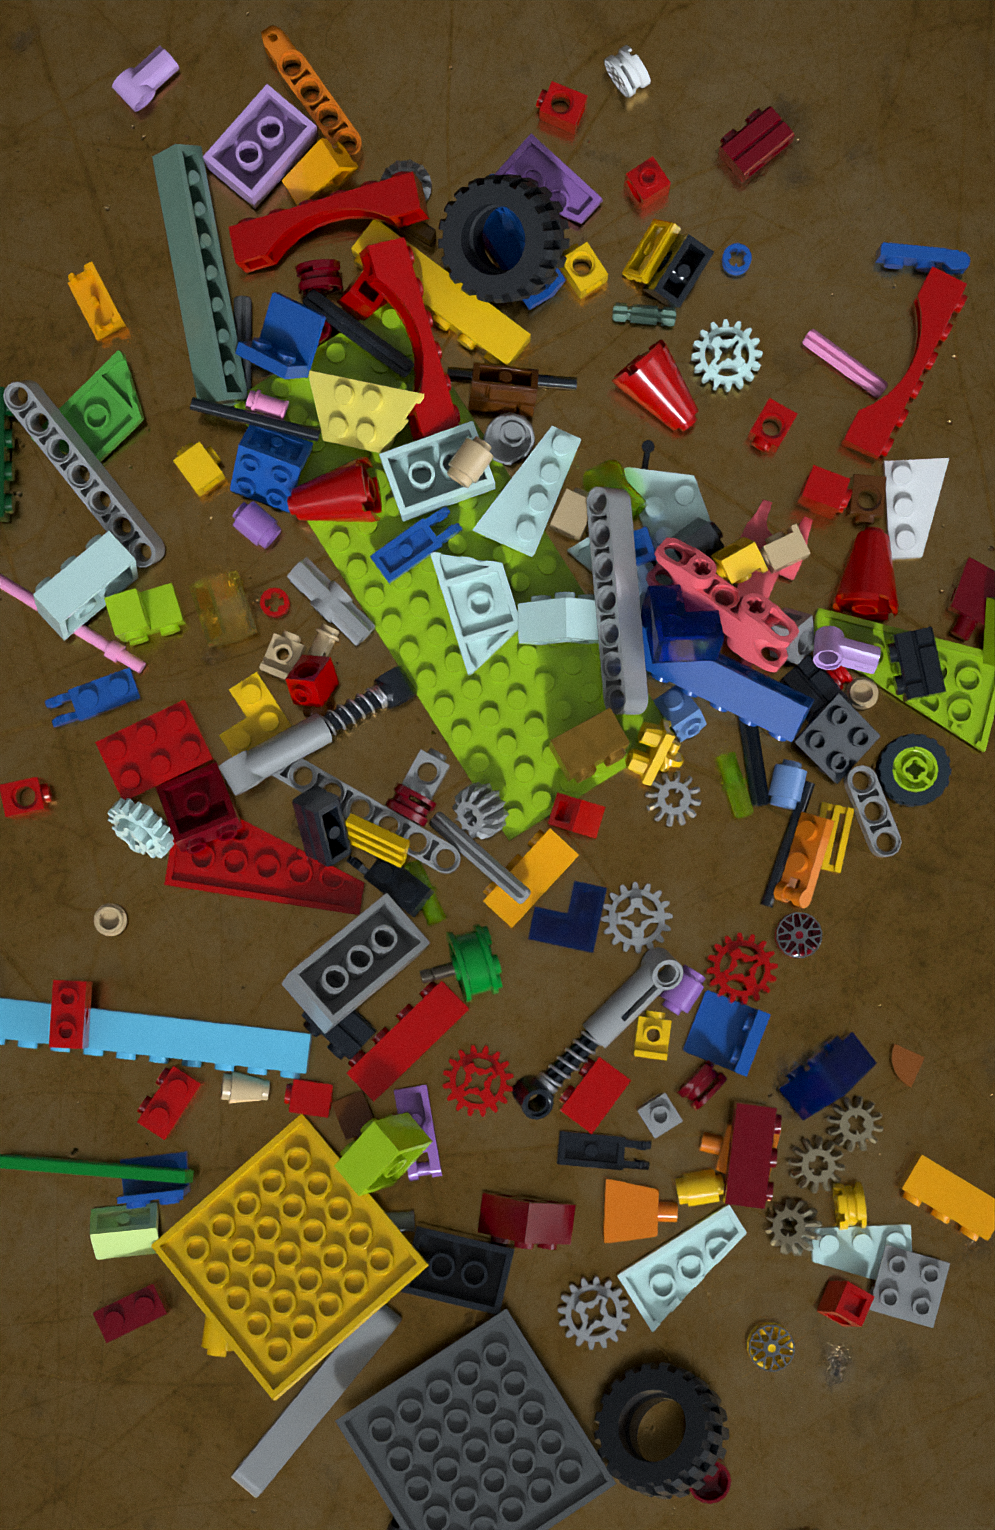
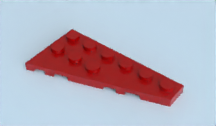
M241 818L243 828L238 829L237 835L230 840L220 841L218 838L206 843L207 846L204 850L194 854H190L187 851L182 853L176 843L170 849L164 885L360 915L365 888L363 881L333 866L326 867L319 863L318 860L306 856L305 852Z

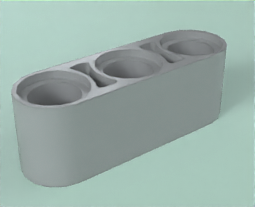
M856 766L844 777V787L871 853L881 858L892 856L899 851L902 841L877 775L868 766ZM856 772L864 773L867 776L868 786L866 789L859 790L854 787L852 778ZM868 803H875L880 808V817L876 821L869 820L865 816L864 809ZM881 833L888 834L892 839V847L887 852L880 850L877 846V837Z

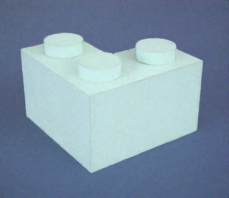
M574 592L555 593V599H551V596L539 595L532 596L531 602L519 603V643L534 645L563 642L579 644L599 643L595 595H578V598H575Z

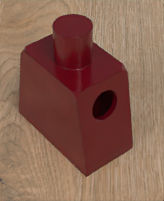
M968 557L961 566L946 609L958 616L950 632L964 641L969 640L975 627L985 631L986 598L995 597V571L971 557Z

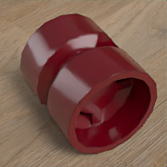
M719 1457L715 1463V1466L719 1468L713 1477L707 1474L703 1478L706 1485L699 1490L692 1487L689 1488L693 1497L702 1503H717L724 1499L730 1491L732 1482L730 1473L723 1459Z

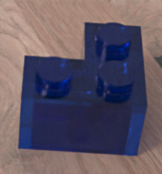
M680 585L648 586L641 610L652 664L716 661L724 641L719 610L686 612Z
M574 881L567 913L535 906L528 939L593 953L607 888Z
M853 1032L842 1039L839 1035L834 1036L822 1046L825 1052L820 1050L806 1061L808 1066L803 1067L800 1063L785 1075L788 1081L779 1090L803 1121L846 1095L877 1064Z

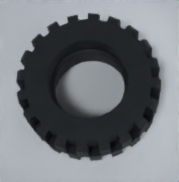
M488 175L485 178H476L469 181L468 187H461L454 193V197L457 200L448 201L444 208L447 217L446 219H440L438 229L443 230V238L438 239V249H444L445 256L441 257L444 268L450 267L452 270L449 277L454 284L463 283L461 287L463 292L469 296L476 295L480 301L505 303L528 299L531 295H538L546 290L545 284H551L556 280L558 273L555 269L563 268L567 259L565 256H562L563 249H569L570 239L564 238V230L569 229L567 219H561L559 215L563 211L560 202L550 200L553 193L547 187H538V181L532 178H522L521 175ZM499 207H507L513 211L521 221L525 233L523 254L519 262L510 270H502L495 266L488 258L483 246L482 236L485 222L490 214Z
M653 1362L645 1363L641 1366L642 1371L634 1367L625 1371L626 1378L623 1381L616 1378L610 1384L613 1388L612 1392L609 1395L603 1394L600 1403L604 1404L602 1412L597 1411L594 1422L599 1424V1430L593 1432L594 1442L602 1446L597 1450V1453L601 1460L607 1464L606 1469L609 1474L620 1480V1483L651 1498L655 1496L659 1499H671L672 1495L681 1498L690 1494L689 1488L691 1487L696 1490L706 1485L703 1478L707 1474L713 1477L719 1468L715 1466L718 1457L724 1460L727 1451L722 1447L723 1440H729V1429L723 1426V1422H726L728 1417L726 1410L719 1406L721 1399L717 1393L709 1388L710 1385L699 1377L670 1363L661 1362L659 1366ZM673 1400L680 1404L684 1411L686 1428L683 1440L675 1452L667 1458L656 1462L648 1461L642 1456L638 1446L637 1435L640 1422L647 1411L663 1401Z

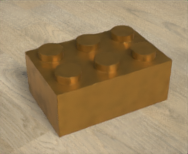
M608 708L550 740L549 748L567 781L569 782L575 778L576 782L580 783L594 775L597 770L596 766L604 762L605 766L609 767L623 759L625 754H627L625 750L630 742L611 708Z

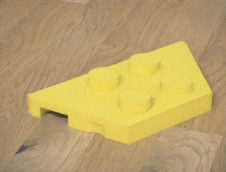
M309 370V380L323 441L377 453L386 452L394 443L396 434L402 431L409 421L406 417L415 404H420L424 399L423 393Z

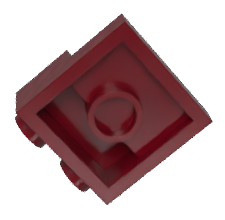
M217 762L155 787L175 843L182 853L185 851L190 854L201 852L206 848L207 842L217 838L220 841L230 840L237 835L238 829L243 828L236 806L230 796Z

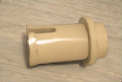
M322 623L320 629H315L318 633L307 655L328 657L335 641L339 642L340 640L337 638L338 630Z

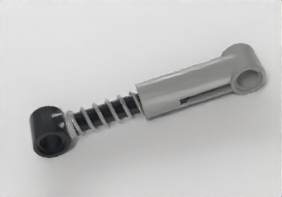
M399 665L385 672L373 681L374 685L371 688H366L364 694L358 693L355 699H347L344 705L338 704L334 711L327 710L325 716L315 713L256 747L243 751L222 763L219 769L235 796L248 791L270 775L332 742L331 734L336 735V731L340 729L346 730L347 725L351 723L356 724V720L360 718L365 719L366 715L371 712L375 714V710L378 708L384 709L387 707L391 710L416 696L418 692L403 667Z
M656 947L646 952L642 958L641 967L583 1024L586 1031H581V1036L577 1040L573 1039V1044L569 1048L565 1047V1052L561 1056H556L557 1060L553 1064H548L549 1068L545 1072H540L537 1077L535 1075L522 1077L516 1082L512 1091L513 1098L528 1118L538 1120L547 1116L553 1109V1098L555 1097V1092H558V1087H563V1081L566 1078L571 1079V1073L574 1070L579 1071V1065L582 1062H588L587 1057L590 1054H596L595 1049L598 1046L607 1048L664 990H670L679 985L683 978V968L669 951ZM666 965L665 969L658 973L659 969ZM538 1094V1095L536 1096V1098H534V1099L531 1100V1101H528V1100L530 1099V1097H532L533 1095Z

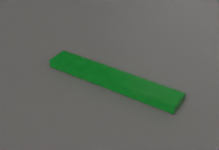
M0 1154V1168L172 1183H192L194 1171L188 1168Z

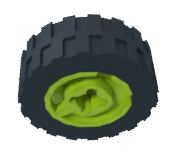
M907 734L892 740L881 751V755L876 763V775L881 788L889 799L894 800L899 805L914 807L928 804L944 793V789L948 787L950 782L948 780L952 771L949 765L951 761L945 753V748L940 746L934 738H928L924 734Z

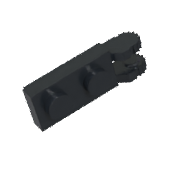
M350 855L346 861L364 875L363 878L384 895L387 893L398 906L412 917L418 914L434 893L431 888L403 866L401 868L374 856L377 860L368 869L363 865L362 861Z
M560 1130L557 1164L623 1170V1168L649 1170L650 1162L642 1159L624 1160L625 1147L637 1150L651 1149L652 1141L626 1139L625 1136Z

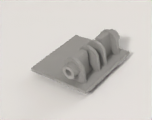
M885 1245L875 1286H872L870 1289V1294L875 1297L869 1310L933 1328L950 1263Z

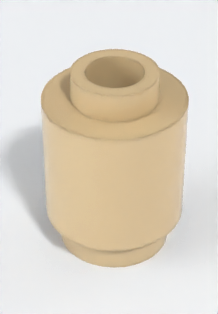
M475 436L473 440L466 438L449 462L450 468L446 474L460 485L469 488L472 483L478 481L494 456L489 452L492 447L479 437Z

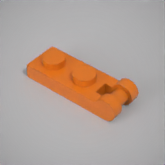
M801 811L782 879L774 889L776 900L785 903L792 901L793 905L801 908L809 906L835 821ZM797 880H801L799 887L795 889Z

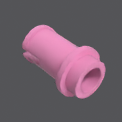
M259 389L257 392L251 390L245 409L284 420L289 401L261 394Z

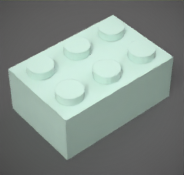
M473 421L379 454L403 522L495 489V480L489 465L478 481L472 483L469 488L460 485L446 474L450 468L449 462L465 439L473 440L475 436L479 437Z
M110 531L106 532L103 536L100 534L94 536L86 544V550L78 557L73 555L61 565V571L52 579L46 577L35 588L36 592L33 594L38 613L64 641L106 606L105 597L121 593L138 579L135 558Z

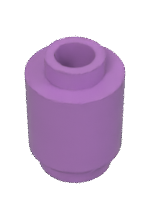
M254 501L250 504L243 502L232 515L235 519L233 527L256 546L261 545L265 549L271 545L282 530L277 525L278 521Z
M685 964L682 966L683 978L679 985L673 989L664 990L660 997L665 999L662 1006L678 1016L681 1011L688 1014L704 989L702 984L706 980L704 976Z

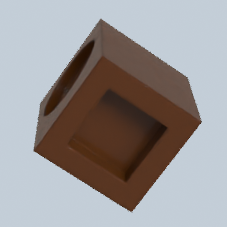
M853 474L849 489H852L853 492L848 503L847 518H855L854 523L873 525L874 520L879 521L884 514L887 477ZM859 494H870L874 499V507L864 508L858 501Z
M363 1090L331 1102L346 1140L354 1138V1141H356L362 1135L360 1132L361 1128L368 1121L375 1118Z

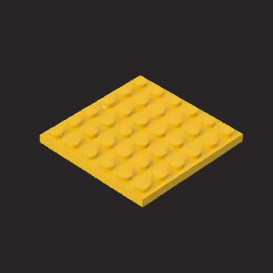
M300 1114L151 1245L271 1399L275 1401L429 1266L370 1193L358 1196L338 1172L334 1165L340 1160V1157L303 1114Z

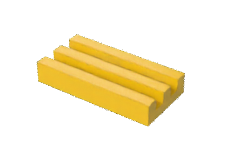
M654 218L622 274L629 280L634 279L637 282L642 281L644 284H649L681 228L675 223Z
M821 802L818 816L826 818L827 810L832 811L831 820L835 821L821 869L841 873L854 809ZM841 813L845 814L835 863L831 865L829 862Z
M350 813L345 823L351 845L401 868L406 861L410 841Z

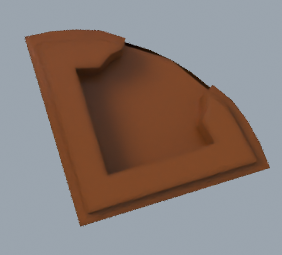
M893 1043L890 1057L894 1072L901 1082L912 1088L925 1057Z

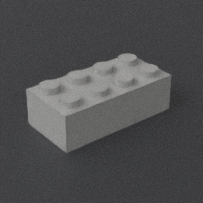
M386 893L289 972L282 985L322 1032L326 1034L422 954L430 942Z

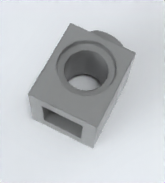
M784 607L782 611L796 623L799 629L798 636L786 648L789 655L786 662L799 664L814 650L813 616ZM782 625L771 627L780 636L789 635L788 629ZM770 650V656L778 658L777 654Z
M432 748L428 752L420 749L402 785L432 800L450 768V765L445 763L447 756ZM432 764L437 768L435 779L426 782L419 778L418 771L422 765Z
M664 1091L636 1107L637 1112L655 1139L683 1122Z

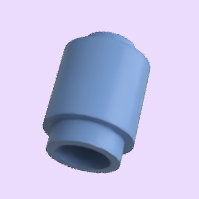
M783 759L782 764H775L768 793L771 796L769 804L795 810L797 802L801 801L807 771L801 769L802 763Z

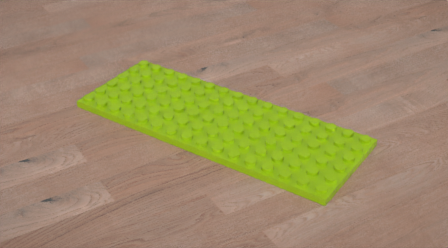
M389 303L376 310L365 321H358L414 362L412 346L405 326ZM342 333L317 347L310 371L412 391L414 383V367L407 377L402 378ZM273 374L247 391L249 395L251 390L257 392L259 389L261 394L289 401L284 420L320 429L309 376L307 378L283 379ZM451 384V391L449 393L452 403L458 407L460 413V423L458 424L462 425L473 421L479 438L483 440L484 434ZM247 400L235 404V408L247 410L245 409ZM408 422L402 431L396 434L394 443L389 450L414 442ZM321 432L318 442L304 439L313 442V446L300 473L298 486L354 459L368 457L371 461L373 468H369L368 472L371 478L377 476L381 493L382 512L376 513L381 518L380 521L372 523L307 522L361 608L376 626L375 630L397 665L403 667L418 692V698L471 782L490 783L492 790H499L500 799L506 801L503 808L509 815L505 818L506 825L502 828V831L508 841L549 817L557 792L579 798L625 769V758L630 749L634 748L646 752L648 745L638 741V732L642 723L648 722L659 725L661 719H664L649 693L648 705L643 713L639 715L614 714L630 742L625 750L627 754H625L624 758L609 767H606L604 762L596 766L595 774L580 783H577L575 778L568 782L549 748L550 740L606 710L603 698L599 643L522 644L519 643L517 631L473 674L468 675L431 555L391 584L387 582L370 558L373 553L423 518L424 520L438 510L403 522L379 456L381 453L323 441ZM493 459L489 466L495 480V489L447 506L450 510L448 517L430 527L436 536L443 533L452 524L459 523L463 528L458 534L443 543V547L436 552L456 557H470L481 561L501 562L517 611L518 604L531 602L532 596L546 595L551 596V599H555V593L574 592L575 598H578V595H586L545 530L532 557L472 531L512 479L503 464Z

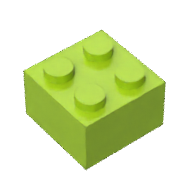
M408 1112L398 1115L389 1114L379 1120L373 1118L361 1128L360 1132L362 1135L356 1141L350 1142L343 1148L340 1153L342 1157L334 1167L358 1196L393 1186L433 1141Z

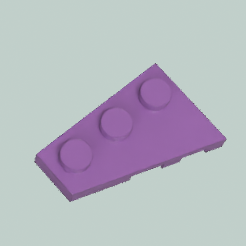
M530 134L494 174L521 175L522 178H532L538 181V187H547L553 193L550 198L551 201L560 202L563 211L559 215L581 225L603 201L592 188L533 134Z

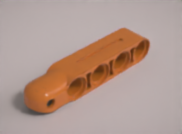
M271 25L262 30L261 35L267 56L277 68L282 83L306 117L317 126L318 134L321 138H326L332 147L337 141L341 144L346 141L354 142L356 148L348 152L353 162L357 163L363 155L361 137L309 62L295 48L280 27ZM291 63L301 66L300 70L294 74L286 73L284 71L285 67ZM309 89H315L319 92L318 97L313 100H307L302 96ZM327 115H333L338 118L337 122L332 126H325L321 123L322 119Z

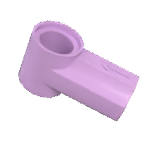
M159 46L135 68L130 67L123 71L113 82L112 88L136 112L143 109L153 99L155 90L177 72L179 66L172 56Z
M823 626L815 632L813 662L818 668L834 670L843 666L874 674L880 658L881 647L844 638L843 631L835 626Z

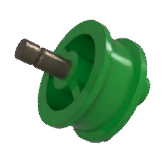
M479 923L474 924L473 930L457 935H454L452 931L446 932L450 963L419 971L423 984L454 975L466 1003L472 1001L473 995L487 991L495 995L499 993L500 988H503L500 973H502L497 954L492 955L490 947L492 940L487 925L481 927Z

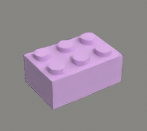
M266 84L206 152L203 159L206 167L256 209L318 139L317 126Z

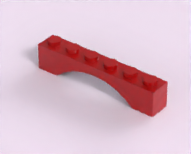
M400 171L394 173L389 179L379 182L374 180L362 183L359 188L349 191L337 190L326 198L319 200L307 199L300 202L299 206L289 209L278 208L271 210L266 216L241 219L238 224L228 227L235 263L245 273L275 265L300 238L316 228L335 221L372 219L400 228L429 219L422 182L413 171Z
M405 237L366 246L359 255L368 285L384 297L404 324L414 357V383L412 391L424 394L422 402L420 404L416 403L407 416L413 441L459 426L460 413L458 407L452 403L449 393L451 391L450 378L446 372H443L440 361L442 359L441 347L438 341H434L431 330L433 320L430 311L425 309L423 303V285L420 278L416 277L414 272V254L411 247L407 246Z
M932 266L913 302L917 321V338L914 355L907 372L887 395L857 412L840 444L841 446L873 462H876L880 454L885 457L887 456L895 440L890 437L894 427L901 428L909 413V410L904 408L910 397L916 399L924 384L923 381L919 380L924 368L929 371L931 370L939 354L934 351L938 341L945 342L953 327V324L948 322L953 311L959 314L968 298L967 295L963 294L967 283Z

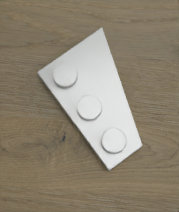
M949 458L883 462V476L887 477L885 491L886 534L890 537L893 560L916 559L923 556Z

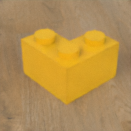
M257 672L229 689L246 718L219 736L233 757L243 751L256 747L292 726Z

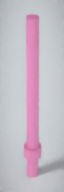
M0 573V588L38 611L33 597L34 593ZM84 624L74 632L80 638L105 652L104 656L115 663L119 661L137 673H141L146 665L145 661L125 650V645L115 639L110 641Z

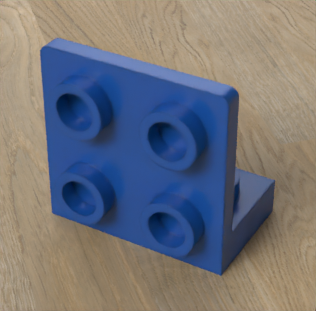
M274 292L270 299L260 337H254L253 341H239L235 354L283 379L307 378L326 317L279 292Z
M249 425L238 445L230 490L274 508L290 512L287 497L291 495L292 489L298 486L300 473L312 451L313 442Z
M706 990L683 1046V1051L704 1060L709 1059L714 1064L747 1077L771 1014L742 1005L737 1001L730 1004L727 997H718L717 993Z
M187 1151L120 1159V1163L189 1169ZM122 1178L123 1193L116 1198L117 1204L126 1203V1209L146 1207V1204L151 1203L150 1200L159 1199L160 1205L175 1204L183 1200V1196L191 1191V1183Z

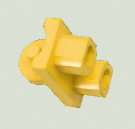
M661 719L659 725L643 722L638 732V741L648 745L646 752L632 748L625 758L626 768L640 774L643 784L651 786L659 770L666 773L669 771L670 766L680 767L684 762L683 755L678 752L681 744L674 740L675 734L670 730L671 721Z

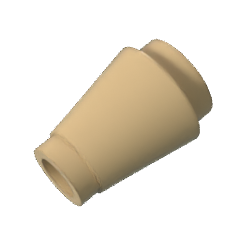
M232 1071L231 1074L223 1073L220 1099L228 1100L229 1104L268 1100L270 1082Z

